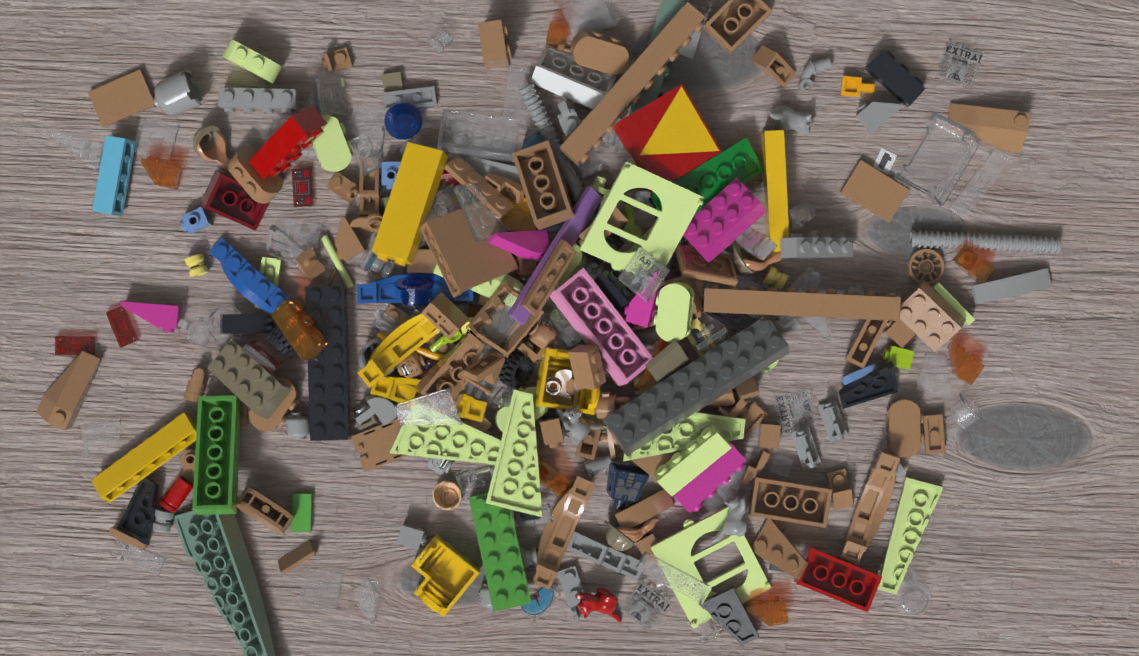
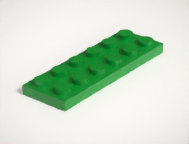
M744 137L672 183L704 197L703 205H699L697 213L736 178L744 184L764 170L747 137ZM653 192L650 196L657 209L661 210V201L658 195Z

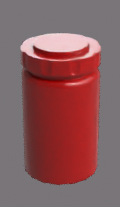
M179 475L164 495V499H161L160 504L166 510L176 513L177 508L181 506L194 488L193 483Z

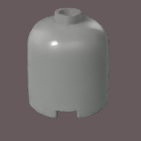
M186 69L158 82L155 87V97H153L156 107L161 108L166 114L176 115L201 106L202 103L200 101L203 100L199 84H194L191 79L194 75Z

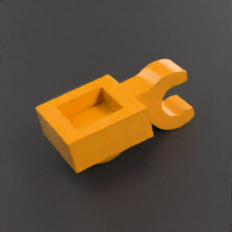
M842 76L840 96L860 98L861 92L873 94L875 84L862 83V77Z

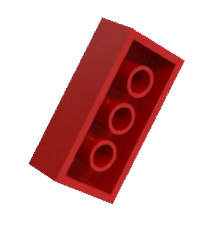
M314 106L291 115L250 159L249 163L262 179L269 176L273 178L281 171L283 173L292 167L291 162L299 159L303 155L301 152L313 144L312 140L324 133L323 129L328 123Z
M808 545L803 556L808 565L800 579L794 578V582L868 612L882 576Z

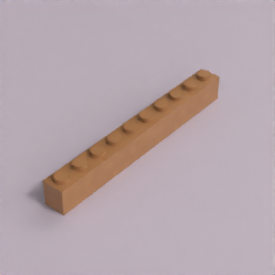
M687 2L561 145L560 151L576 165H579L581 162L584 164L590 158L591 150L593 148L597 149L604 140L602 138L605 134L613 132L612 125L619 118L622 120L629 113L627 109L632 104L635 106L642 98L640 94L644 90L648 91L655 83L653 79L657 75L661 76L667 69V63L675 61L680 53L678 51L681 47L684 46L686 48L692 41L691 36L695 32L699 33L705 26L703 23L705 16Z
M709 285L708 288L704 289L703 312L900 321L901 297H896V293H884L883 297L876 296V292H864V296L857 295L855 291H845V295H840L834 290H825V294H818V290L806 289V293H798V289L786 288V292H778L779 288H767V291H759V287H747V290H739L740 286H728V289H720V285Z

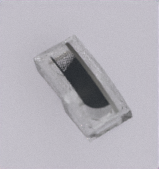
M550 503L542 504V517L512 510L515 527L553 522Z

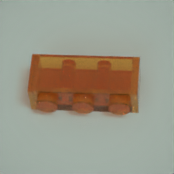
M285 300L271 314L301 360L314 359L327 346L323 335L316 329L313 320L307 316L302 304L297 300Z

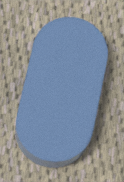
M872 364L843 377L841 380L844 386H848L878 369L877 364Z

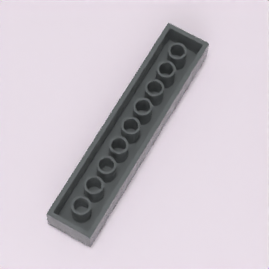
M766 315L604 418L605 425L625 455L628 456L789 354V345Z

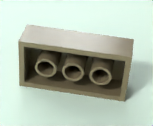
M230 339L207 369L257 416L269 419L292 389L274 372L271 373L242 351L247 348L243 343Z

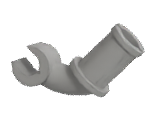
M829 57L814 62L812 60L809 61L798 83V88L801 91H805L803 87L805 83L808 84L809 89L813 88V82L810 80L812 75L814 76L817 72L832 68Z

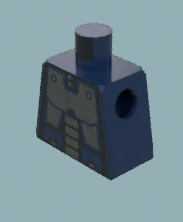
M610 462L606 490L609 496L614 499L612 506L623 510L626 501L637 502L649 478L648 473L640 467Z

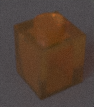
M550 22L546 44L565 48L569 26Z

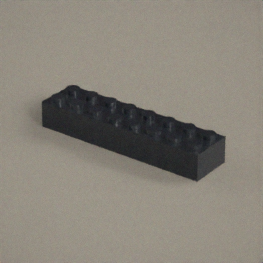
M305 287L310 441L351 439L347 287Z

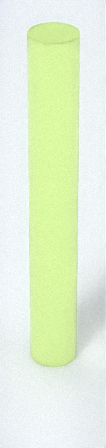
M328 235L323 236L321 240L347 289L353 287L354 284L342 261L336 255L335 248Z

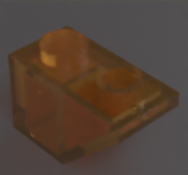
M148 156L147 159L141 158L140 162L155 185L178 190L183 169L177 166L178 162L166 160V163L159 162V158Z
M966 245L961 247L952 260L965 274L979 284L984 283L995 269L993 265Z
M958 343L955 345L949 344L947 348L952 374L965 383L972 385L985 367L981 363L982 359L974 354L970 356L965 352L966 348Z
M779 596L768 597L766 601L754 599L750 600L749 604H745V608L749 613L768 626L789 623L785 600L779 598Z

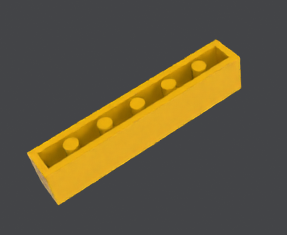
M185 412L176 416L173 421L161 427L154 435L146 438L143 443L131 449L121 459L114 461L110 467L99 472L91 481L100 498L111 503L195 442L197 425L193 418Z

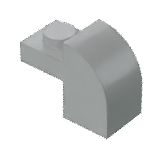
M368 395L365 397L368 405L363 404L355 410L354 417L360 425L376 414L383 425H386L400 414L390 399Z

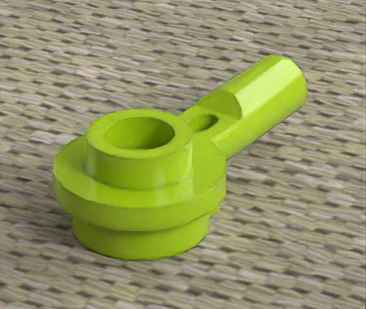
M626 204L624 206L628 223L623 230L641 237L642 230L634 222L632 205Z
M461 329L450 340L443 334L442 337L430 346V350L436 352L448 342L453 343L461 338Z

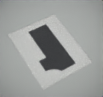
M881 148L873 167L889 174L897 155Z

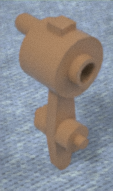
M603 392L602 395H599L595 408L597 418L604 419L619 409L620 405L630 402L631 399L629 397H619L617 394L611 395V392ZM607 428V433H602L599 441L602 442V445L609 444L611 459L617 458L618 443Z

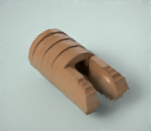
M201 367L194 369L191 380L187 382L183 399L198 402V396H202L205 386L203 383L205 371Z

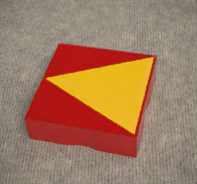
M683 84L612 125L624 148L634 159L637 167L670 182L722 152Z

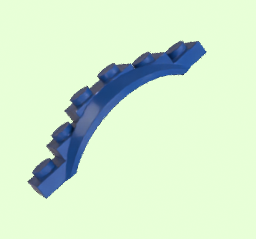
M221 237L209 251L220 261L225 275L233 286L253 304L268 313L287 319L295 327L306 317L305 308L265 277L224 238Z
M404 274L382 278L370 284H357V304L432 302L441 292L450 301H474V291L468 289L460 296L453 298L444 277L435 274Z

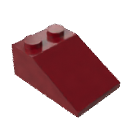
M215 170L200 202L203 208L255 231L269 204L254 201L234 177Z

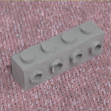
M219 88L218 107L228 113H235V110H243L244 113H255V110H262V113L281 111L283 114H293V111H299V91L296 89Z
M791 234V238L780 239L781 258L853 257V238H845V234H833V238H831V234H819V237H817V234H805V237H803V234Z

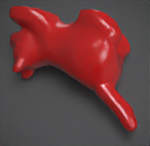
M598 588L595 595L586 592L575 594V598L580 600L577 607L579 608L580 615L583 614L584 618H587L590 612L596 611L609 615L619 623L622 621L620 616L614 612L618 598L611 594L609 590Z

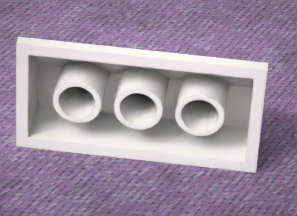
M547 44L535 67L530 83L593 110L611 90L617 75L613 76L580 66L571 54L557 50V48Z

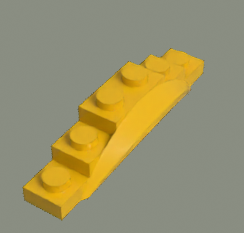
M422 313L412 317L392 331L378 345L371 355L368 364L359 370L357 374L370 388L402 360L440 332V330Z
M383 377L372 386L371 395L387 398L393 402L409 405V407L412 406L415 400L445 414L414 388L420 382L418 379ZM463 393L460 403L449 416L483 422L488 404L487 402L475 400L472 396Z

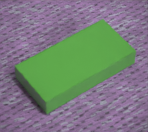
M292 493V516L294 520L292 521L291 532H311L312 493Z

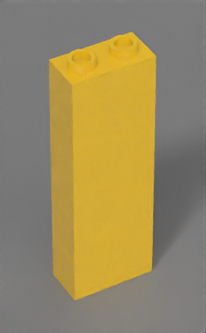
M784 130L764 131L761 134L762 168L764 170V208L767 211L765 213L766 248L771 249V252L774 253L781 252L780 239L789 238Z
M407 142L372 248V252L377 255L378 259L388 261V259L395 260L394 263L401 266L406 264L413 265L423 235L420 227L428 220L448 159L444 151Z

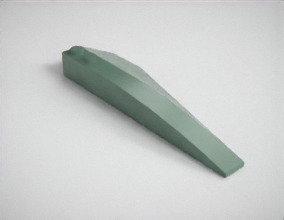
M193 510L175 515L173 519L188 558L192 557L195 563L194 569L197 574L200 573L202 575L206 590L211 591L214 596L212 598L227 626H231L235 633L233 637L236 642L239 641L245 650L243 651L244 656H275L260 589L235 514L198 515Z

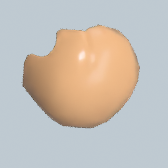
M442 481L435 486L432 492L433 501L442 510H453L459 506L462 500V491L454 482Z

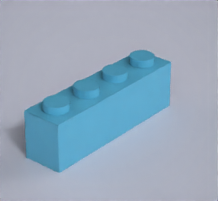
M113 136L105 137L92 211L123 216L136 141Z

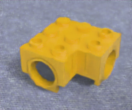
M548 347L542 349V361H540L539 380H537L534 406L566 411L578 405V412L588 416L594 415L599 400L600 386L596 389H582L580 392L571 395L572 406L556 403L553 395L545 391L547 378L555 376L562 369L572 370L568 354L570 350ZM551 383V386L556 388L557 384Z
M436 534L411 566L425 577L414 594L419 596L421 601L429 608L444 617L478 576L481 569L472 564V561L462 553L460 554L456 551L457 549Z

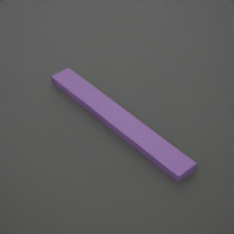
M586 187L573 208L575 218L564 222L508 312L520 325H524L531 315L521 303L560 240H565L573 247L601 202L602 197L592 187Z

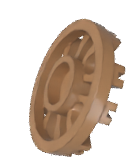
M919 250L909 259V275L919 284L924 280V276L928 275L929 282L927 283L929 285L933 284L943 275L944 261L934 250ZM923 252H926V259H924ZM931 253L936 256L933 261L929 260ZM918 254L921 257L920 262L915 259ZM937 260L940 261V263L937 265L933 264V262ZM912 262L918 263V267L913 266ZM934 267H941L939 274L934 272ZM914 268L918 269V273L915 275L912 272ZM930 273H933L936 278L933 279ZM919 274H923L920 280H918L917 277L919 276Z

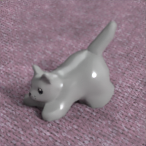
M778 105L775 108V112L769 113L770 117L775 119V124L772 127L774 131L784 130L785 133L786 131L794 130L803 135H808L810 133L809 128L814 123L810 111H794L789 106Z
M578 405L565 412L561 409L556 410L573 444L581 443L588 436L590 429L598 430L603 428L602 424L588 422L581 417L582 413L577 411Z
M735 495L724 500L730 511L723 528L712 539V543L720 541L725 534L730 536L737 535L739 537L745 535L747 530V521L743 516L746 513L745 496H742L740 499L739 496Z

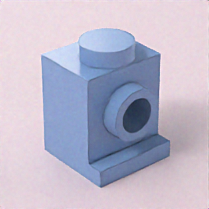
M381 162L382 186H386L387 190H392L401 162ZM390 172L395 174L393 179L388 178Z
M202 206L181 216L183 219L180 221L181 227L184 232L188 231L189 234L196 233L213 225L206 209ZM193 217L197 219L195 224L191 223Z

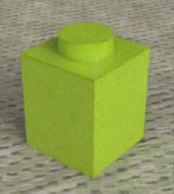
M889 346L884 351L883 360H885V364L892 361L894 367L910 370L915 351Z

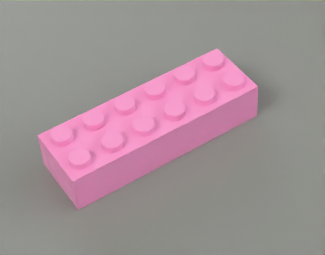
M584 268L575 271L558 285L549 296L587 345H598L602 365L618 386L630 382L653 359Z

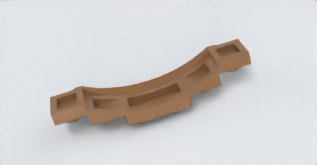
M881 450L876 465L873 466L868 481L864 484L853 512V519L846 534V541L840 558L859 564L863 553L870 545L882 523L892 497L896 480V468L900 461L899 456Z
M577 475L573 487L556 504L541 536L536 561L537 571L532 583L550 590L574 530L594 488V482Z

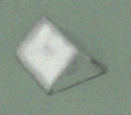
M486 464L456 471L455 477L462 492L463 500L489 492L495 468L494 465Z

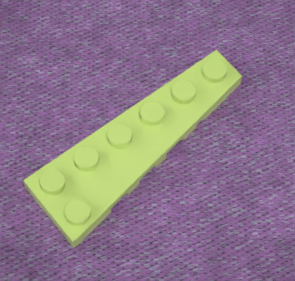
M905 477L880 574L882 579L878 590L897 595L943 487Z

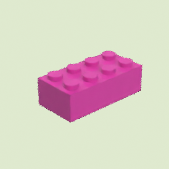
M736 178L693 216L683 236L709 264L767 211L761 202Z
M731 443L730 450L673 495L689 513L698 511L703 506L702 501L705 498L710 499L717 492L716 488L720 484L724 486L731 479L730 475L734 471L739 472L745 466L744 462L746 459Z

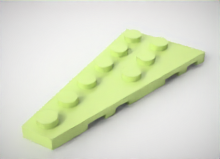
M514 390L486 503L542 517L533 394Z
M414 400L390 453L495 465L501 440Z
M694 413L630 455L626 456L624 453L623 462L682 451L688 442L695 440L704 429L711 427L713 424L729 442L743 439L746 419Z

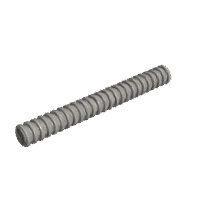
M529 84L519 89L518 93L522 95L521 99H524L525 102L523 103L527 105L526 109L530 111L529 115H532V121H535L534 125L538 127L537 131H540V137H543L542 141L549 140L563 180L565 181V186L567 185L568 187L567 191H570L569 195L573 197L572 201L577 203L585 187H582L581 184L583 183L579 181L580 177L576 175L577 171L573 169L575 166L571 165L572 160H569L560 151L562 145L560 143L561 138L558 139L557 136L559 134L555 133L556 128L552 127L553 122L549 121L551 118L550 116L547 117L546 114L548 112L544 111L545 106L541 105L542 100L539 101L538 98L540 96L536 95L537 90L533 89L534 84ZM595 211L588 222L596 218L597 214Z
M912 230L910 233L911 247H915V245L917 247L923 246V248L935 246V248L941 247L942 249L945 247L947 249L951 247L957 249L959 247V249L965 248V250L969 248L971 250L975 248L981 250L982 248L984 251L987 249L989 251L993 249L999 251L1000 249L1001 251L1007 250V252L1011 250L1013 252L1017 250L1023 252L1024 250L1026 253L1029 251L1031 253L1035 251L1041 253L1042 251L1043 253L1049 252V254L1053 252L1059 254L1061 250V239L1059 237L1055 239L1054 237L1048 238L1047 236L1043 238L1038 236L1036 238V236L1030 237L1029 235L1025 237L1023 235L1019 237L1014 235L1012 237V235L1006 236L1002 234L1000 236L996 234L994 236L987 233L984 235L972 233L970 235L960 232V234L948 232L946 234L944 231L942 233L936 231V233L930 231L928 233L918 230V232Z

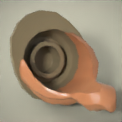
M213 124L198 129L193 137L195 152L204 160L217 162L223 170L229 171L228 163L231 159L226 155L227 143L221 130Z
M739 241L733 243L734 253L732 254L734 268L744 275L756 274L758 271L765 269L769 264L779 262L782 259L781 252L765 254L755 247H746Z
M650 518L639 529L615 528L605 520L604 522L608 525L606 531L607 542L615 550H627L634 546L635 542L640 540L644 534L652 530L659 519Z

